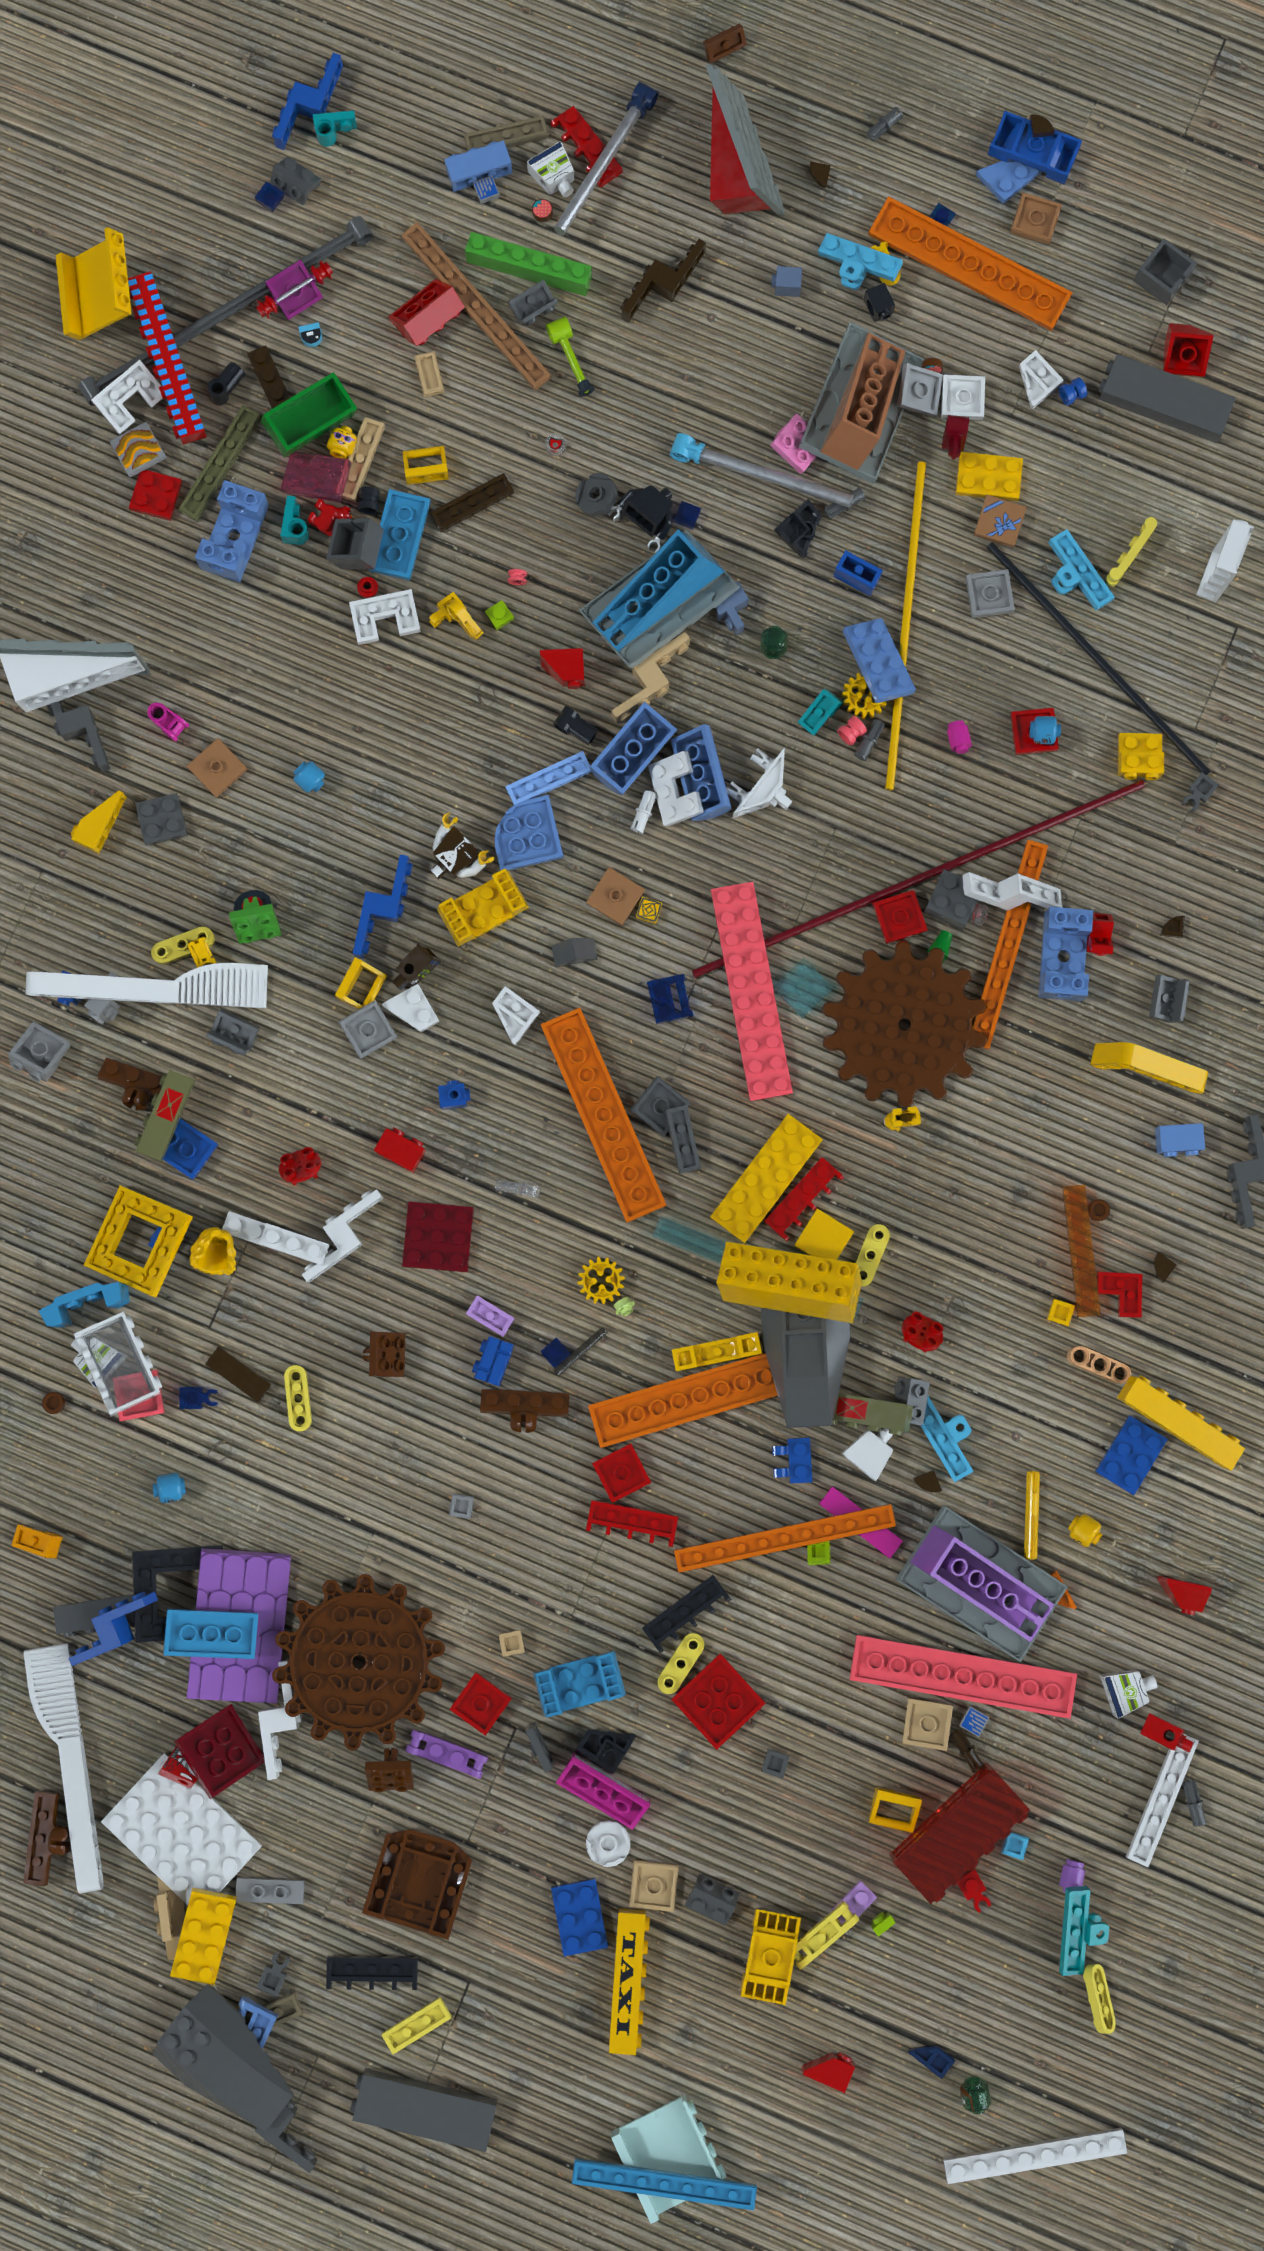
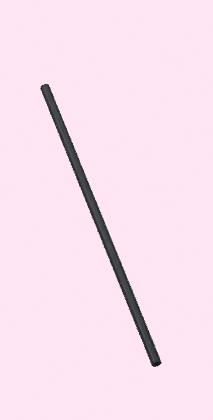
M991 542L986 548L1008 569L1013 577L1197 770L1208 775L1211 770L1006 555Z

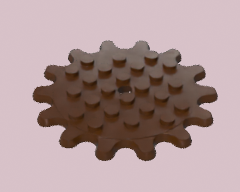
M900 941L896 944L895 954L889 960L881 959L873 949L864 951L862 954L865 964L864 971L860 975H853L848 971H840L836 976V981L843 988L844 997L838 1002H825L822 1007L823 1014L837 1022V1030L823 1039V1047L828 1051L840 1050L845 1055V1062L838 1069L839 1078L843 1081H848L855 1076L863 1077L867 1082L864 1093L865 1097L872 1102L878 1100L886 1090H892L896 1093L898 1104L902 1108H908L913 1105L914 1095L920 1089L927 1090L935 1100L944 1099L947 1094L944 1085L945 1078L950 1074H955L962 1079L969 1078L973 1073V1068L965 1060V1052L973 1047L982 1048L987 1043L986 1035L972 1027V1019L976 1015L984 1013L987 1004L981 998L969 999L964 994V987L971 980L970 971L966 968H960L954 973L945 972L942 967L944 952L937 947L931 949L925 958L916 959L912 955L911 945L907 941ZM907 1018L911 1023L910 1029L906 1031L901 1030L898 1026L899 1020Z
M369 1574L359 1576L357 1586L352 1592H344L335 1580H327L322 1587L324 1593L323 1602L318 1606H313L305 1600L297 1601L293 1606V1611L300 1620L299 1628L294 1632L281 1631L275 1637L277 1646L287 1650L290 1658L286 1665L277 1667L273 1671L272 1678L278 1684H290L295 1692L293 1698L286 1703L285 1712L290 1717H296L304 1712L311 1714L314 1718L311 1736L316 1741L325 1739L332 1730H339L344 1734L345 1747L348 1750L354 1751L360 1747L363 1735L370 1731L375 1732L383 1744H391L396 1738L394 1724L398 1719L407 1718L415 1724L421 1723L424 1720L425 1712L418 1704L419 1695L424 1691L438 1692L441 1689V1678L429 1671L428 1664L431 1659L439 1657L444 1653L445 1645L440 1640H428L425 1638L423 1629L431 1621L432 1612L426 1607L413 1612L406 1610L404 1599L407 1589L404 1585L395 1584L387 1594L382 1595L374 1590V1581ZM357 1655H362L366 1661L365 1665L361 1668H356L352 1663L353 1658Z

